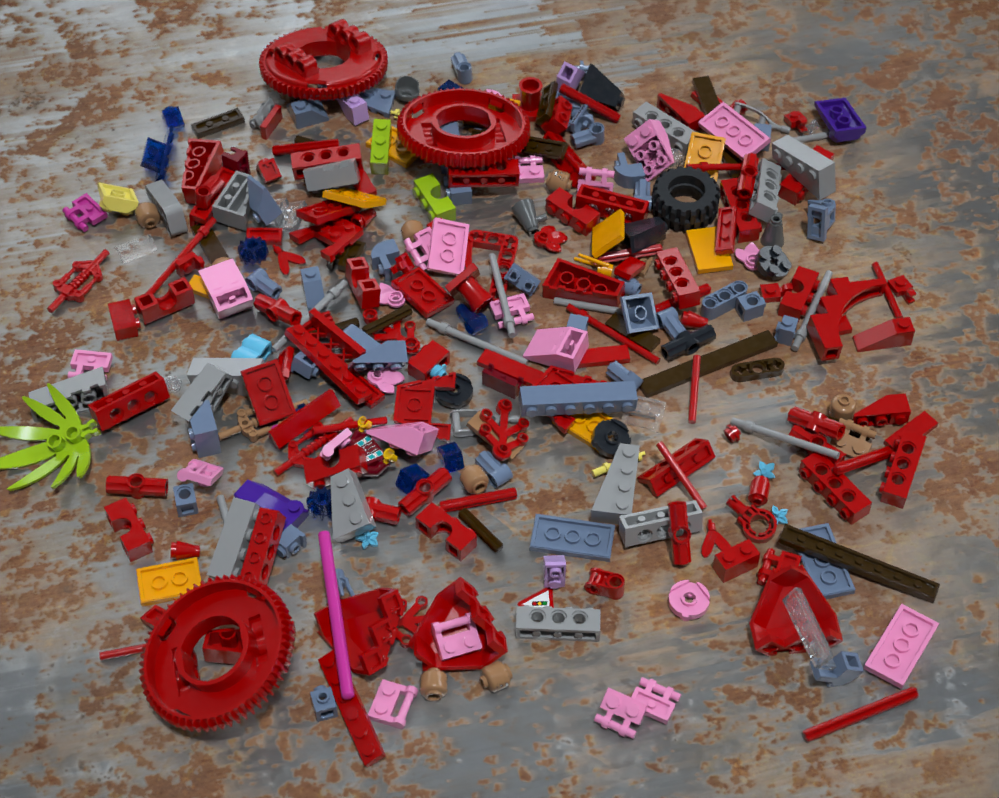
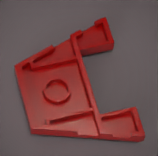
M340 217L337 221L325 222L322 226L313 225L289 233L290 240L298 244L316 237L330 245L320 251L321 257L329 262H333L337 254L341 255L348 244L351 246L364 235L363 228L343 217Z
M550 365L532 386L602 383L607 381H596L591 376L585 375L582 377L574 374L573 371ZM570 415L548 416L564 434L569 431L576 420Z
M451 372L449 375L442 377L439 375L434 376L432 379L425 381L417 380L397 385L394 423H427L439 429L436 439L450 443L451 424L432 423L435 390L455 391L456 372Z

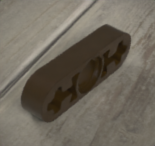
M780 358L737 363L732 366L730 377L735 382L778 377L783 374L785 363ZM753 368H761L762 372H754Z

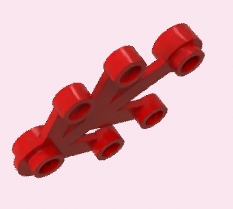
M368 308L363 311V321L366 324L378 319L375 309ZM402 320L394 323L393 328L388 326L382 329L385 334L370 335L376 341L406 340L407 354H415L421 348L420 342L414 337L416 324L413 321H407L404 325L407 338L401 335L400 323Z
M508 399L500 400L495 408L496 412L500 415L499 425L492 418L493 413L491 410L485 408L479 415L480 419L486 423L481 424L478 432L493 446V456L499 461L508 459L512 454L511 450L519 446H525L529 440L527 434L519 433L515 440L507 443V438L520 431H526L529 426L527 419L520 418L516 425L508 428V415L513 408L511 401ZM491 430H493L496 433V435L499 437V440H497L490 433Z
M425 596L417 597L412 607L402 618H399L397 627H403L414 634L418 628L417 625L421 623L425 616L415 615L420 610H425L428 607V599ZM401 598L405 607V612L407 610V601ZM398 630L395 639L400 641L402 648H410L407 646L408 643H404L403 640L407 639L410 642L411 635L403 634Z

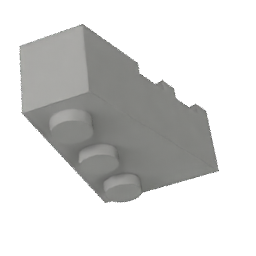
M356 158L303 170L307 190L313 193L322 192L323 189L327 188L331 190L344 185H355L360 180Z
M207 363L171 411L190 422V419L203 402L209 400L214 414L234 376L215 365Z

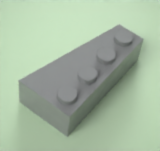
M789 135L772 143V158L816 198L821 200L836 192L834 161Z
M193 358L187 372V377L192 384L205 365L210 363L234 376L225 393L249 397L240 371L265 362L263 358Z
M103 366L51 384L72 404L78 414L90 412L88 404L109 395ZM47 386L28 392L29 398L50 407L64 417L56 406ZM31 409L34 422L45 420Z
M620 443L592 507L591 522L619 525V516L632 513L640 445Z
M233 497L207 572L208 576L213 579L219 576L222 579L223 575L228 577L231 574L236 577L240 575L261 506L254 502Z

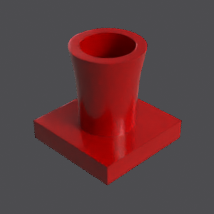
M535 77L522 79L519 82L520 94H512V99L521 101L520 106L522 110H525L530 122H536L543 87L542 82Z
M472 263L445 285V288L452 297L460 292L475 314L486 307L494 297L475 280L480 275L478 267Z

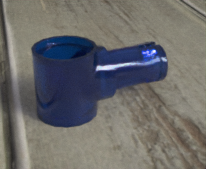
M459 304L456 307V313L464 320L465 329L471 336L489 326L488 320L483 313L476 314L471 312L464 304Z

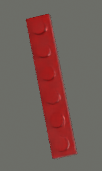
M301 324L286 328L284 335L357 405L372 398L373 393Z
M335 649L319 658L318 661L332 689L334 698L364 765L370 767L386 757V754L354 683V697L349 700L342 698Z

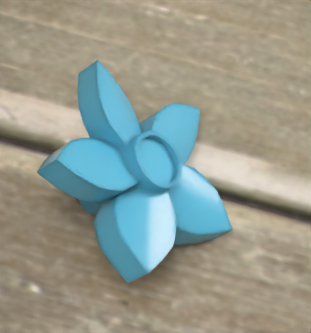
M760 461V470L755 471L753 474L774 479L775 475L772 471L775 464L769 463L766 465Z
M773 505L772 514L776 518L777 525L778 523L788 524L785 517L788 509L778 510Z
M367 531L363 535L356 536L355 540L362 542L363 550L369 545L378 547L376 539L379 532L373 531L369 533Z

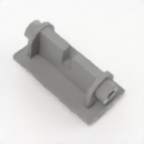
M271 97L261 104L257 115L250 119L249 126L251 128L259 127L260 129V125L275 106Z

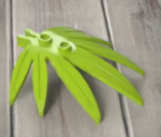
M47 383L49 392L56 406L66 419L50 407L25 396L22 399L40 417L60 427L59 430L31 426L0 427V436L21 441L47 440V442L1 457L0 470L23 468L50 459L8 487L7 490L9 491L24 488L43 479L56 470L66 459L67 461L51 485L52 489L57 488L70 476L76 464V473L79 479L84 476L89 468L91 449L88 440L91 437L101 435L97 428L93 429L98 424L94 419L88 421L87 424H82L72 404L50 383Z

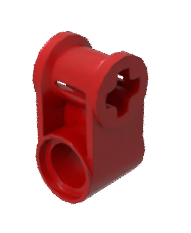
M596 567L590 569L589 580L584 585V589L588 593L614 600L623 597L625 579L621 574Z

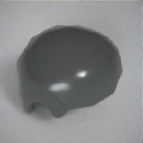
M410 76L400 77L395 84L397 98L404 102L412 101L414 98L417 99L420 93L418 80Z

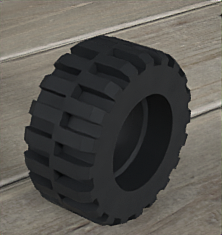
M679 166L677 169L671 168L667 170V173L663 172L655 180L652 191V213L654 217L659 216L666 222L668 229L672 228L677 232L680 230L686 233V230L706 228L708 224L710 225L714 221L718 213L720 200L719 185L713 177L710 178L711 175L709 173L702 172V169H693L690 166H687V168H683V166ZM687 196L697 201L681 202L676 200L675 197Z

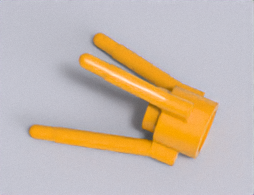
M581 253L578 254L581 258H573L575 261L598 267L597 272L610 277L612 275L613 264L602 262Z

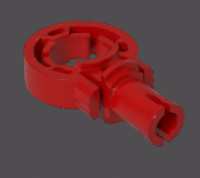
M732 495V499L729 498L726 505L739 515L736 522L742 526L744 536L753 543L758 544L770 541L776 533L777 521L775 516L770 511L757 508L753 504L746 506L735 495ZM755 520H765L769 524L768 529L764 533H759L757 537L750 524Z

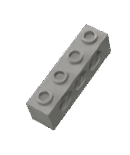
M648 102L643 103L633 112L632 125L636 128L649 119L659 120L668 135L671 149L686 157L691 133L695 132L694 130Z
M762 158L757 167L758 174L755 178L753 195L750 198L749 214L768 222L778 211V192L781 187L779 182L782 175L780 174L781 166Z
M696 500L686 502L689 530L691 533L702 531V510ZM668 506L619 516V535L625 547L670 538L668 534L670 526ZM679 529L676 532V536L682 535L683 529Z
M517 606L516 639L599 642L600 609Z

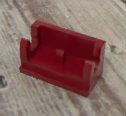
M230 147L231 151L235 152V154L227 152L221 154L223 167L251 175L248 151Z
M489 363V368H484L482 371V385L516 399L519 395L520 386H524V379L519 376L518 380L502 374L494 370V365Z

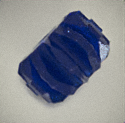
M254 236L252 238L246 237L245 241H240L237 249L240 260L244 261L246 265L251 263L253 266L255 263L261 264V261H266L269 253L266 241L262 240L261 237L255 238Z
M325 485L323 489L316 487L315 492L310 491L309 497L306 499L307 509L314 518L320 516L323 520L327 516L331 519V488L327 490Z

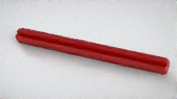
M915 687L907 688L802 731L805 741L810 742L917 699L919 694Z

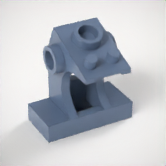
M828 198L808 200V239L823 242L827 239V230L835 222V200ZM814 218L821 220L819 223L814 224Z

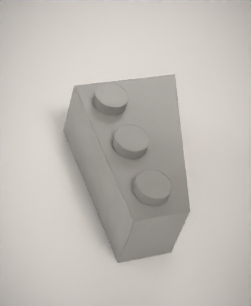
M235 171L212 205L213 217L217 222L246 231L250 213L247 183L249 174Z
M348 468L331 476L333 540L343 543L376 528L377 526L357 474Z

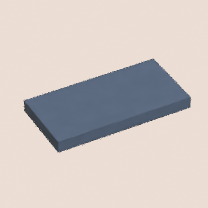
M536 514L530 551L610 562L615 525Z
M829 523L800 528L803 531L836 543ZM796 550L797 555L802 556L801 565L806 569L825 599L855 593V587L847 569Z

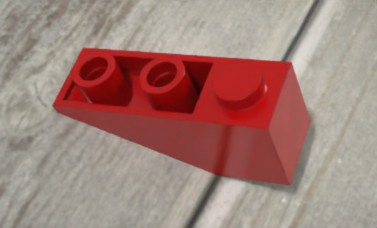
M906 393L886 395L853 414L852 420L855 424L863 427L865 425L884 426L908 423L911 409Z

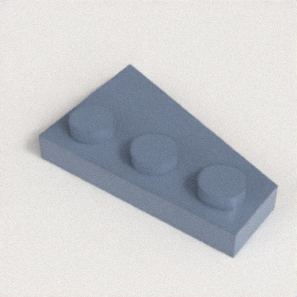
M370 88V90H365L364 93L360 92L359 96L367 102V108L370 109V112L375 114L379 112L389 119L396 97L395 91Z

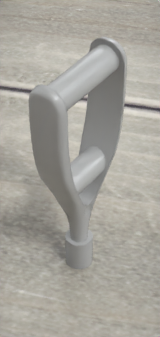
M740 102L734 103V110L740 114L741 107L749 109L760 115L759 124H765L767 121L769 125H772L771 129H777L789 134L791 127L780 126L774 123L765 114L752 106Z
M460 409L451 411L450 416L453 421V435L455 437L477 435L470 428L461 429L460 417H473L479 410ZM493 414L492 418L499 425L500 416ZM520 415L508 417V422L517 423Z

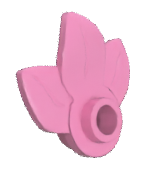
M753 242L748 244L745 250H735L736 258L744 262L746 268L757 270L755 260L757 259L756 254L759 249Z
M380 283V304H388L394 308L404 305L405 298L402 292L395 290L392 286Z
M384 368L380 371L370 370L367 374V380L370 384L378 387L380 391L389 394L394 393L393 385L405 381V377L401 372L391 370V368Z

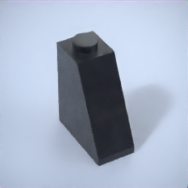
M590 64L580 92L612 110L619 111L625 102L624 94L593 64Z
M659 216L625 223L624 240L621 243L631 253L638 252L666 239L667 224Z

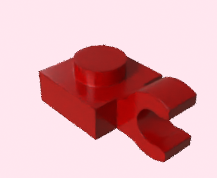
M793 111L784 115V122L791 128L797 127L800 132L808 131L805 127V124L808 123L807 118L800 111Z
M407 252L395 258L396 265L392 266L390 270L393 274L398 271H402L405 274L414 269L415 266Z
M904 275L887 281L896 297L902 296L907 304L915 302L913 296L916 295V292Z
M778 283L760 285V294L764 298L765 303L781 302V297L784 296L785 292H792L793 290L792 283H786L779 287Z

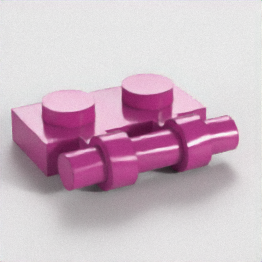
M87 193L72 201L73 207L71 209L64 207L62 210L65 217L69 221H73L74 226L83 232L89 229L86 225L88 222L94 226L108 217L107 212L103 211L102 207Z

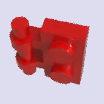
M768 548L767 553L762 558V568L757 573V583L765 585L772 571L770 570L771 565H776V569L780 571L790 565L798 567L802 556L783 550L780 556H776L775 550Z

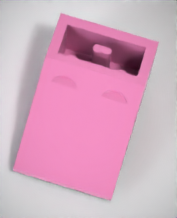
M647 120L624 138L635 161L642 163L645 179L648 182L674 164L668 135L659 120Z
M233 258L198 271L218 319L253 307L252 295Z
M574 327L537 329L522 357L547 366L553 365L575 373L589 347L588 331Z
M424 422L379 426L366 430V433L372 435L371 438L374 440L388 442V445L392 448H401L406 450L405 453L408 455L417 456L432 450L439 429Z

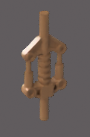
M303 399L293 403L295 410L306 406L308 401ZM253 407L247 410L239 409L237 411L238 425L219 432L218 436L219 440L241 432L251 442H256L258 437L268 434L272 426L256 430L255 428L259 426L256 417L251 418V420L248 418L255 414ZM288 417L279 419L278 424L287 419Z

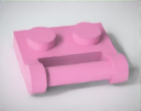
M348 428L343 430L322 448L319 456L326 461L330 460L337 448L343 449L349 444L352 432Z
M192 459L186 468L178 471L177 478L180 481L189 479L197 482L200 486L208 487L222 476L224 468Z
M471 612L465 613L463 617L442 623H431L441 661L482 649L475 622L471 620ZM467 624V631L442 637V631Z
M382 679L368 713L369 719L403 729L413 698H416L419 690L414 686H404ZM400 695H404L405 698L398 715L392 717Z

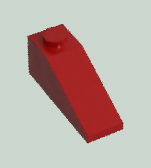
M662 93L658 94V109L695 132L702 129L698 125V122L705 117L702 111L698 110L694 105Z
M910 317L896 318L858 333L852 339L857 353L908 346L912 344L915 329Z

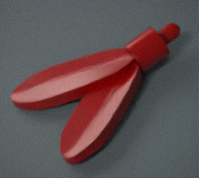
M272 245L273 251L278 255L279 267L284 275H288L290 271L288 262L297 265L306 263L302 256L283 251L279 246Z
M708 519V533L701 549L703 558L711 555L714 544L720 551L731 547L728 541L716 531L715 523Z

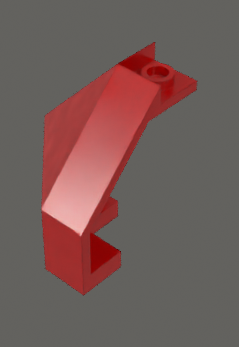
M803 565L798 567L786 566L781 571L773 567L749 622L755 650L767 656H775L778 651H789V654L805 653L808 648H818V651H825L843 642L836 613Z
M461 576L436 595L407 645L414 651L416 659L422 661L423 671H428L430 668H438L440 670L482 669L508 652L506 637L502 630L499 632L496 630L492 623L495 619L486 605L481 606L476 598L479 595L478 592ZM471 612V620L475 622L482 649L441 661L431 623H442L463 617L465 613ZM467 624L442 631V637L467 631Z
M381 587L340 599L350 669L353 673L370 676L387 666L389 657H387L390 646L394 644L399 629L397 628L400 616H403L405 610L398 589ZM326 603V607L313 614L320 629L317 633L334 649L328 603Z

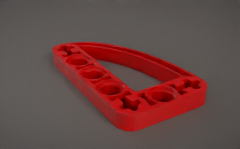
M471 230L468 233L465 269L472 264L474 247L500 251L497 259L499 270L501 268L509 270L512 264L515 263L517 256L518 238L508 234ZM491 239H495L498 242L490 243L488 241ZM510 255L512 258L504 259L503 256ZM500 272L502 282L505 283L503 285L504 290L507 294L508 286L510 283L509 281L504 279V276L507 272ZM493 276L488 293L494 297L492 301L499 300V296L497 299L495 298L497 288Z

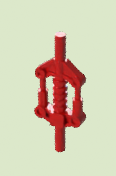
M104 249L94 260L74 261L72 269L68 273H65L60 279L54 280V291L58 292L59 296L47 307V310L53 313L65 300L78 303L83 302L84 296L91 290L92 285L103 280L99 264L110 254L109 251ZM74 272H80L68 285L65 284ZM90 275L93 276L94 279L89 284L87 283L81 290H77Z
M348 417L341 423L351 422L354 420L352 419V417ZM317 422L313 427L324 425L321 422ZM311 430L306 432L298 441H290L288 443V460L274 469V474L278 477L292 466L304 468L303 462L314 459L309 458L310 455L322 448L326 443H329L342 431L317 434L319 437L310 442L309 445H306L305 448L303 447L301 451L298 450V445L315 436Z

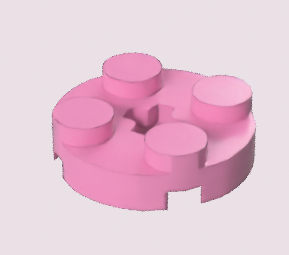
M682 580L674 584L670 590L668 597L669 607L683 621L700 618L709 609L710 594L707 588L699 582L695 584L689 582L690 580ZM685 597L693 598L692 603L686 602Z

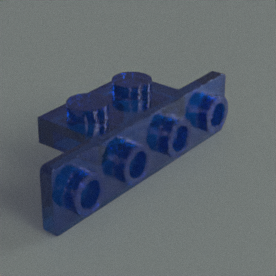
M173 126L168 128L163 143L149 137L145 142L140 166L156 172L154 182L164 180L166 171L164 168L167 167L169 162L167 155L169 156L172 146H170V143H172L175 135L172 133Z

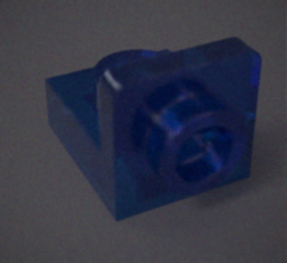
M168 106L162 110V119H164L168 131L185 127L179 106Z
M455 441L436 447L437 453L444 463V468L449 473L465 467L462 451Z
M415 463L400 469L395 485L405 494H409L419 480L428 478L430 474Z

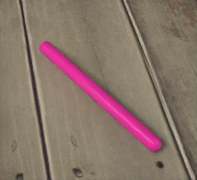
M321 531L318 533L340 690L342 698L349 700L354 697V689L331 536L329 531Z

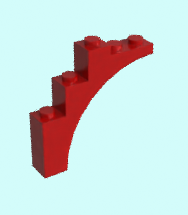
M848 277L830 279L827 288L828 296L820 297L817 306L818 314L810 315L807 324V330L821 361L839 359L843 347L839 336V321L841 317L856 304L870 298L883 296L887 284L884 278L850 282Z

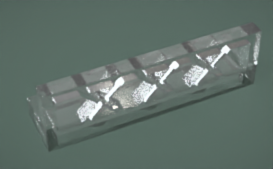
M795 587L782 601L814 667L833 671L836 668L833 660L834 654L802 589Z

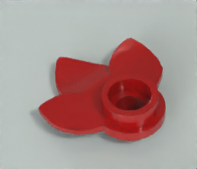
M554 226L542 227L533 237L535 245L541 248L546 247L553 252H561L562 249L559 244L568 240V237L563 232L556 231Z

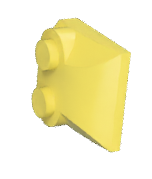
M98 182L99 206L102 207L103 211H116L127 216L134 213L139 202L133 189Z

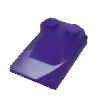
M846 98L814 102V106L830 130L829 138L832 141L857 140L865 134L867 127Z
M247 480L234 493L235 498L254 502L262 508L280 511L286 517L283 530L290 524L298 528L309 516V511L304 508L302 502L290 500L261 483Z

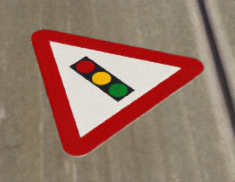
M546 587L518 602V606H551L554 608L553 590L550 587Z

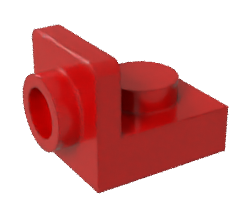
M264 158L257 163L256 171L260 172L265 184L281 179L282 175L274 158Z
M193 251L175 261L176 273L180 277L191 273L195 269L197 271L202 270L205 265L203 258L197 256Z
M155 604L140 619L143 624L153 629L151 624H156L158 622L156 617L160 618L163 615L161 610H166ZM173 619L171 620L172 624L161 639L167 637L176 626V622Z

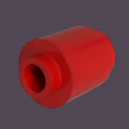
M759 475L755 476L751 481L748 500L755 506L764 505L768 501L771 485L767 477Z

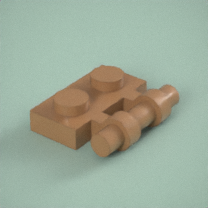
M840 418L839 422L846 426L845 434L839 441L831 438L829 444L846 453V456L850 458L870 452L872 444L866 442L867 437L875 439L877 432L870 430L871 427L866 425L863 427L855 424L853 420ZM850 431L861 434L860 438L849 435Z

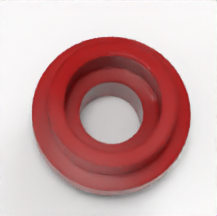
M728 424L726 429L723 430L725 436L732 443L738 442L741 432L735 425L731 426Z

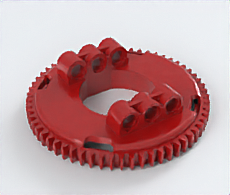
M345 19L335 21L325 28L320 26L295 30L287 35L283 34V37L279 36L278 39H274V42H270V45H266V48H263L264 51H261L259 58L260 74L264 82L270 88H273L274 91L282 92L283 95L287 94L288 97L293 96L295 99L299 97L301 100L304 98L307 101L313 99V101L320 100V102L321 100L328 101V99L334 100L337 98L341 100L342 97H353L354 94L359 95L360 92L364 93L365 90H370V87L373 88L374 85H377L384 78L388 67V54L380 41L377 42V39H373V36H369L366 31L359 32L355 25L349 26ZM322 55L337 56L345 62L335 67L319 68L314 57ZM308 85H327V88H308Z
M453 87V89L434 90L433 93L428 92L427 95L423 93L422 97L418 96L417 99L414 98L412 101H409L398 115L397 136L401 140L403 147H407V151L411 150V154L415 153L416 157L421 156L420 159L423 160V164L437 163L439 166L466 167L467 169L469 167L482 168L490 164L496 165L497 162L502 163V160L507 161V158L512 159L513 155L517 156V153H521V149L524 150V146H527L530 139V121L525 110H522L518 103H515L513 100L510 101V98H505L504 95L499 96L498 93L493 94V91L487 92V90L467 89V87L466 89H455ZM489 104L504 109V112L490 109ZM422 109L424 113L417 118H412V114H416ZM465 120L484 125L486 131L476 135L460 136L447 133L440 129V126L452 121Z
M231 574L230 577L223 575L222 579L216 576L215 580L208 578L207 583L201 580L200 586L193 584L192 590L186 588L187 593H180V598L178 599L173 598L174 603L172 605L167 604L168 609L166 611L161 610L163 615L160 618L156 617L158 622L151 624L153 630L147 632L150 637L144 639L147 646H142V650L145 653L140 654L143 661L139 662V665L142 667L139 669V673L142 675L139 679L142 682L141 687L144 689L143 694L146 696V700L154 711L169 724L177 728L180 727L184 731L186 729L190 732L196 730L198 733L201 730L208 733L209 729L216 732L217 726L224 730L225 724L229 727H232L233 721L239 724L240 717L248 719V712L254 715V708L257 706L261 709L260 702L263 700L267 703L268 699L266 696L268 694L274 695L271 690L273 688L279 689V686L276 684L277 681H284L281 674L288 672L284 666L291 665L287 658L293 657L289 651L294 649L291 643L295 641L291 636L295 631L291 628L294 624L290 621L292 619L288 614L290 611L285 607L286 604L274 590L266 584L264 585L261 581H257L254 578L250 579L248 576L238 575L236 577ZM249 593H252L260 598L263 595L266 599L261 602L255 598L250 597ZM171 620H175L176 626L168 639L161 641L160 638L165 635L167 629L172 624ZM223 625L240 627L243 650L236 664L221 677L201 681L197 669V656L194 651L198 641L207 632ZM177 710H179V711H181V712H183V713H185V714H187V715H190V716H186V715L180 714V713L177 712Z

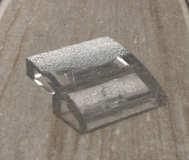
M287 198L275 199L283 213L267 226L262 223V228H283V231L298 230L302 219L296 217V210L307 206L305 200L289 203Z

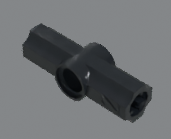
M711 324L704 325L692 332L685 330L675 340L661 346L662 356L665 360L670 361L685 353L688 355L694 354L701 345L716 339V333Z

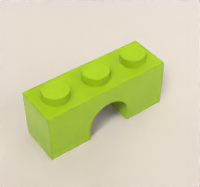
M391 119L373 120L370 157L371 174L389 175V146H391L392 137Z
M433 173L414 180L413 195L420 200V205L423 210L427 211L430 221H433L434 218L450 221L456 220V207L447 196L438 199L441 197L440 183Z

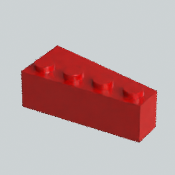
M188 138L187 160H185V172H183L181 186L186 203L195 204V188L198 185L204 184L219 171L222 165L221 154L224 152L221 141Z
M557 258L542 285L543 298L554 299L558 297L618 307L621 303L620 297L625 295V282Z
M291 621V622L294 624V626L291 627V628L295 631V633H294L293 635H291V636L295 639V637H296L295 623H294V621ZM231 627L212 629L207 632L202 647L205 661L235 665L243 650L240 629ZM284 666L286 670H289V666Z

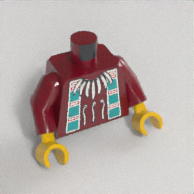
M364 416L358 419L360 427L356 428L350 438L351 441L346 447L358 444L365 451L368 472L358 478L377 477L388 468L389 462L395 463L398 458L391 448L383 452L376 441L371 438V435L364 432V430L372 427V422L369 420L364 425V422L367 420Z

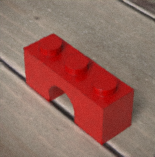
M559 187L546 198L545 211L572 227L576 232L587 236L592 232V228L600 223V212L587 204L581 209H573V195Z
M365 258L346 259L345 277L361 309L379 307L381 288L375 278H369V265Z
M798 266L792 278V291L797 293L785 292L780 302L779 316L794 317L798 319V322L801 316L805 317L808 310L807 304L812 303L814 298L813 292L818 290L821 282L818 280L819 272Z
M185 277L168 283V292L160 298H155L151 291L134 298L137 313L144 324H148L195 303L193 288Z
M358 444L340 449L339 462L331 468L329 462L321 456L303 462L306 484L314 490H322L326 486L331 485V476L348 468L354 471L357 477L362 476V474L368 472L365 451Z
M125 497L104 507L106 517L114 532L123 529L130 530L120 536L122 547L130 562L153 552L151 546L154 543L153 538L149 532H145L146 526L142 518H137L136 514L138 512L134 503L130 504Z
M431 502L415 517L416 529L428 538L432 539L438 533L449 534L450 536L445 539L446 551L459 561H462L477 547L476 533L471 528H466L456 517H451L441 506Z

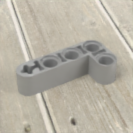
M163 180L145 185L148 198L156 205L163 217L169 236L173 237L187 232L188 228L183 209Z

